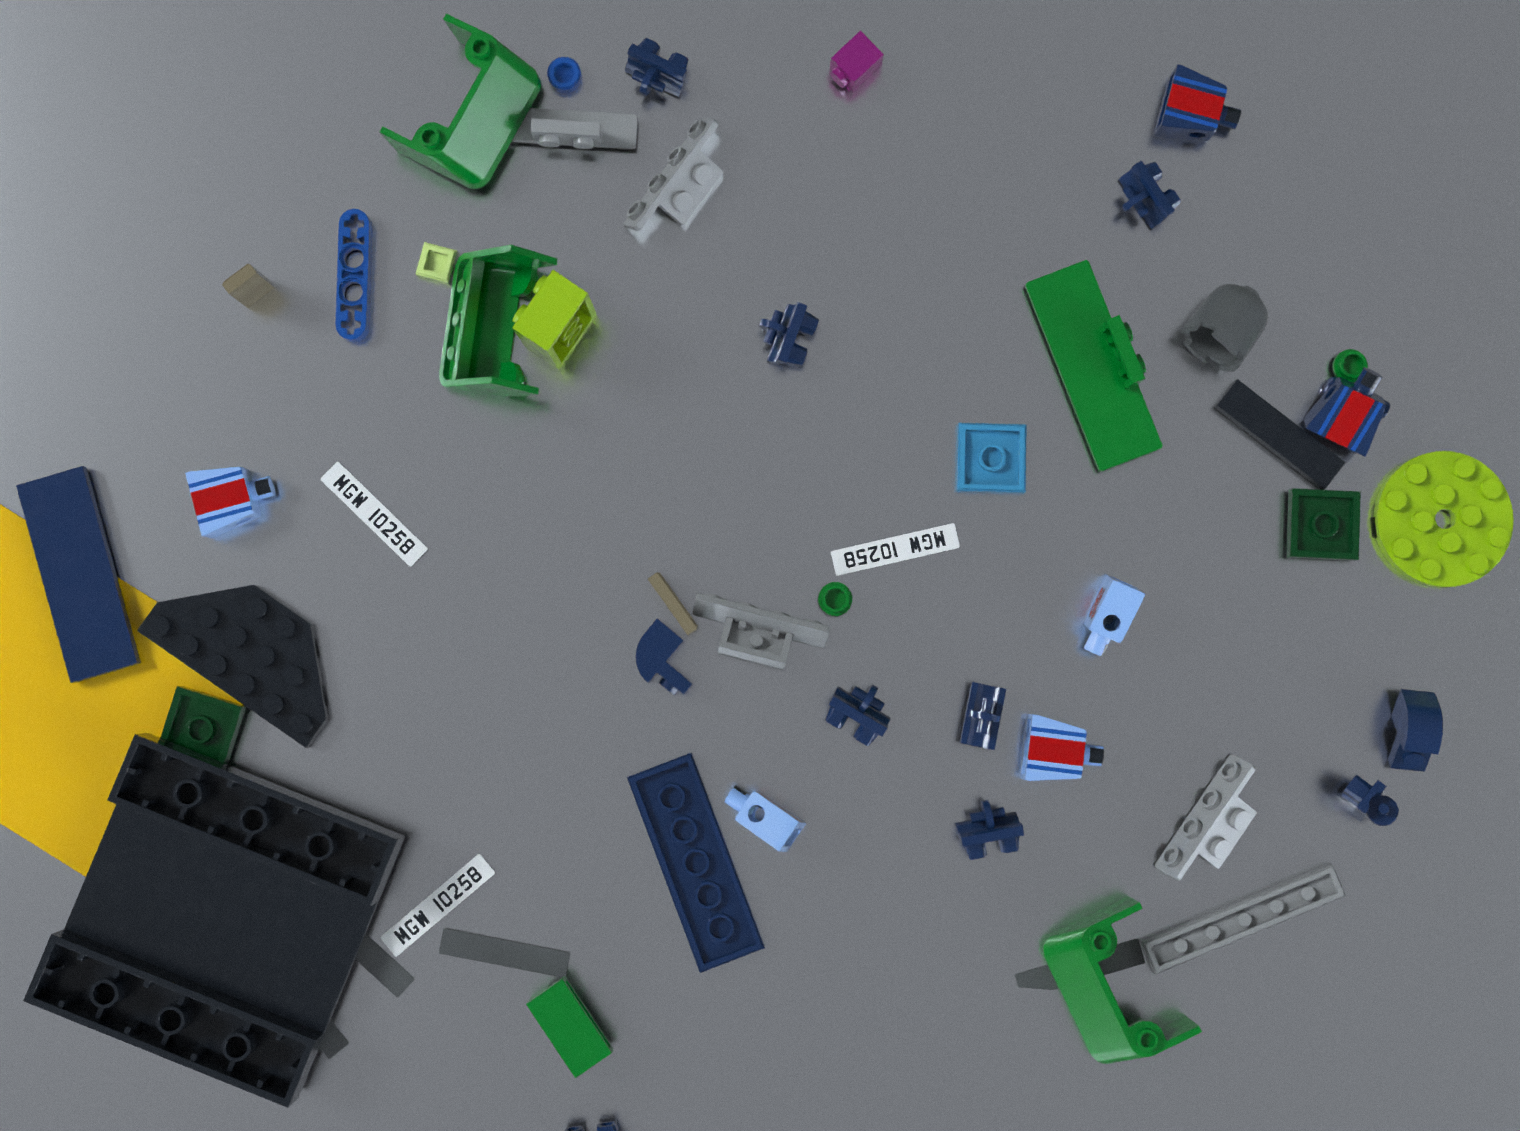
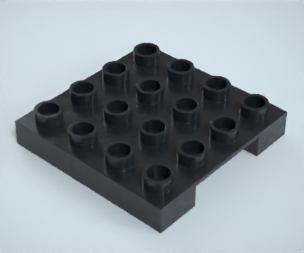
M150 733L135 734L107 801L115 803L116 806L66 926L63 930L51 934L23 1001L289 1108L300 1096L405 836Z

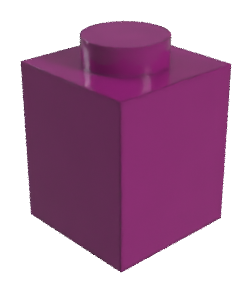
M860 30L831 57L830 75L840 87L844 88L847 86L853 93L882 66L884 54Z

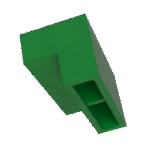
M565 976L552 985H548L540 990L526 1003L575 1078L613 1052V1047Z

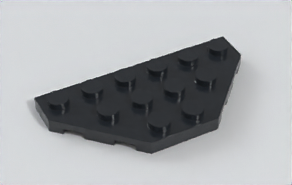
M257 585L157 602L137 630L305 748L311 746L329 720L323 696V681L319 658H317L313 624Z

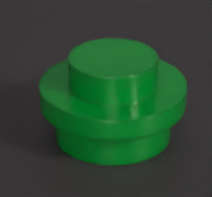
M1354 349L1340 352L1334 358L1332 365L1334 375L1337 378L1342 377L1352 383H1355L1364 367L1368 368L1365 356Z
M828 583L819 592V606L824 613L830 616L843 615L852 605V593L843 583Z

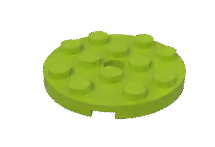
M1452 451L1426 453L1399 465L1381 485L1373 509V518H1375L1378 536L1376 541L1386 560L1406 578L1430 587H1455L1480 579L1500 562L1509 546L1513 532L1512 504L1501 480L1489 467L1479 460ZM1440 510L1449 512L1451 526L1446 529L1439 527L1435 521L1436 514Z

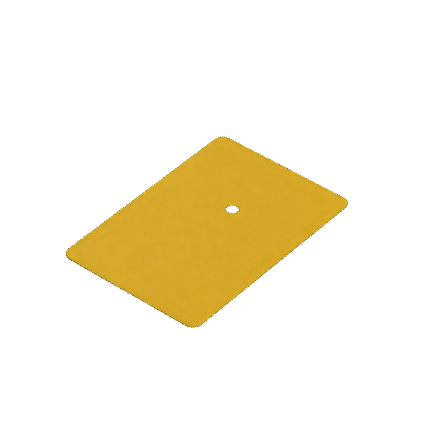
M0 504V824L86 877L116 806L115 803L107 801L133 737L135 734L150 733L161 737L176 687L184 686L231 702L243 704L137 631L157 601L118 578L141 663L77 683H70L26 520Z

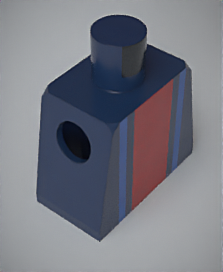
M1178 64L1170 75L1154 135L1167 138L1209 141L1215 134L1218 125L1235 130L1240 119L1241 109L1223 105L1227 93L1226 85Z
M1365 367L1355 383L1338 377L1304 417L1306 429L1366 457L1386 407L1384 399L1374 393L1383 377Z

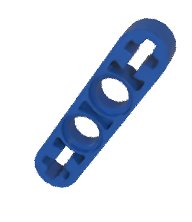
M349 209L344 212L340 217L338 230L335 325L339 335L348 342L353 343L365 339L370 328L373 227L369 217L359 209ZM355 218H358L364 224V227H359L357 230V239L360 242L364 241L363 245L354 242V233L348 227V224H354ZM351 251H361L364 256L363 263L356 268L347 266L346 256ZM351 284H359L362 287V296L357 301H348L345 298V290ZM344 307L351 309L362 308V312L355 310V321L361 324V327L356 328L354 334H351L349 330L344 328L345 324L351 323V312L348 310L344 311Z

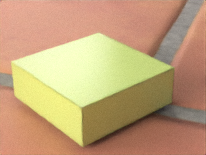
M424 242L416 276L450 285L459 254L458 251Z

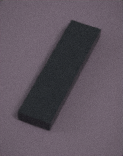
M1238 379L1231 384L1214 406V408L1320 490L1327 488L1346 463Z

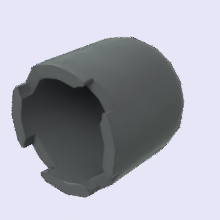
M1235 284L1218 286L1208 295L1180 330V333L1185 334L1187 337L1183 343L1194 356L1205 364L1213 360L1223 365L1220 369L1221 371L1234 372L1240 367L1265 330L1268 311L1255 289Z

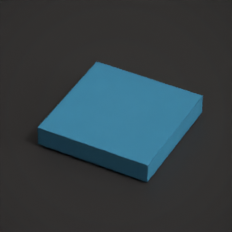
M958 423L956 492L1024 494L1026 492L1027 425Z

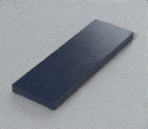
M80 466L16 485L70 683H77L140 664V657L87 467Z
M692 752L628 776L629 785L699 972L702 973L764 949L765 945Z

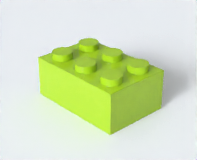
M552 270L548 277L543 275L538 280L533 289L535 296L528 306L523 304L517 310L513 317L515 324L512 328L527 349L559 370L597 314L586 291L555 270Z

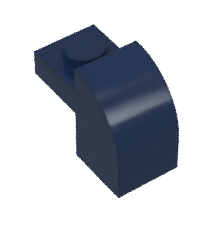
M658 618L643 634L637 645V668L647 683H650L659 674L663 677L659 683L675 696L680 691L685 695L693 683L668 663L685 641Z
M1401 689L1391 715L1397 735L1389 754L1388 762L1390 768L1425 772L1431 754L1438 755L1442 743L1443 716L1435 692Z

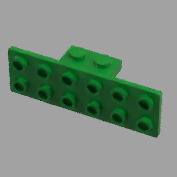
M1081 261L1027 282L1025 285L1026 291L1098 471L1102 472L1161 449L1163 446L1138 385L1145 380L1146 366L1140 354H1135L1131 344L1133 334L1127 322L1123 323L1120 315L1111 318L1089 261Z

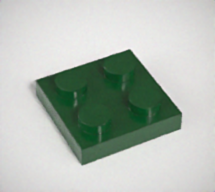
M1289 489L1286 558L1359 560L1361 492Z
M177 686L160 738L228 765L246 706L184 686Z

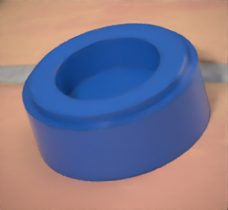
M556 58L548 67L547 77L555 91L571 93L579 87L582 74L578 63L572 58Z

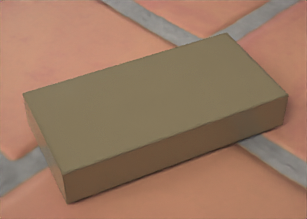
M250 263L246 264L221 284L229 295L247 308L274 289L268 278Z
M656 572L649 577L648 581L686 634L690 636L697 631L698 625L661 573Z

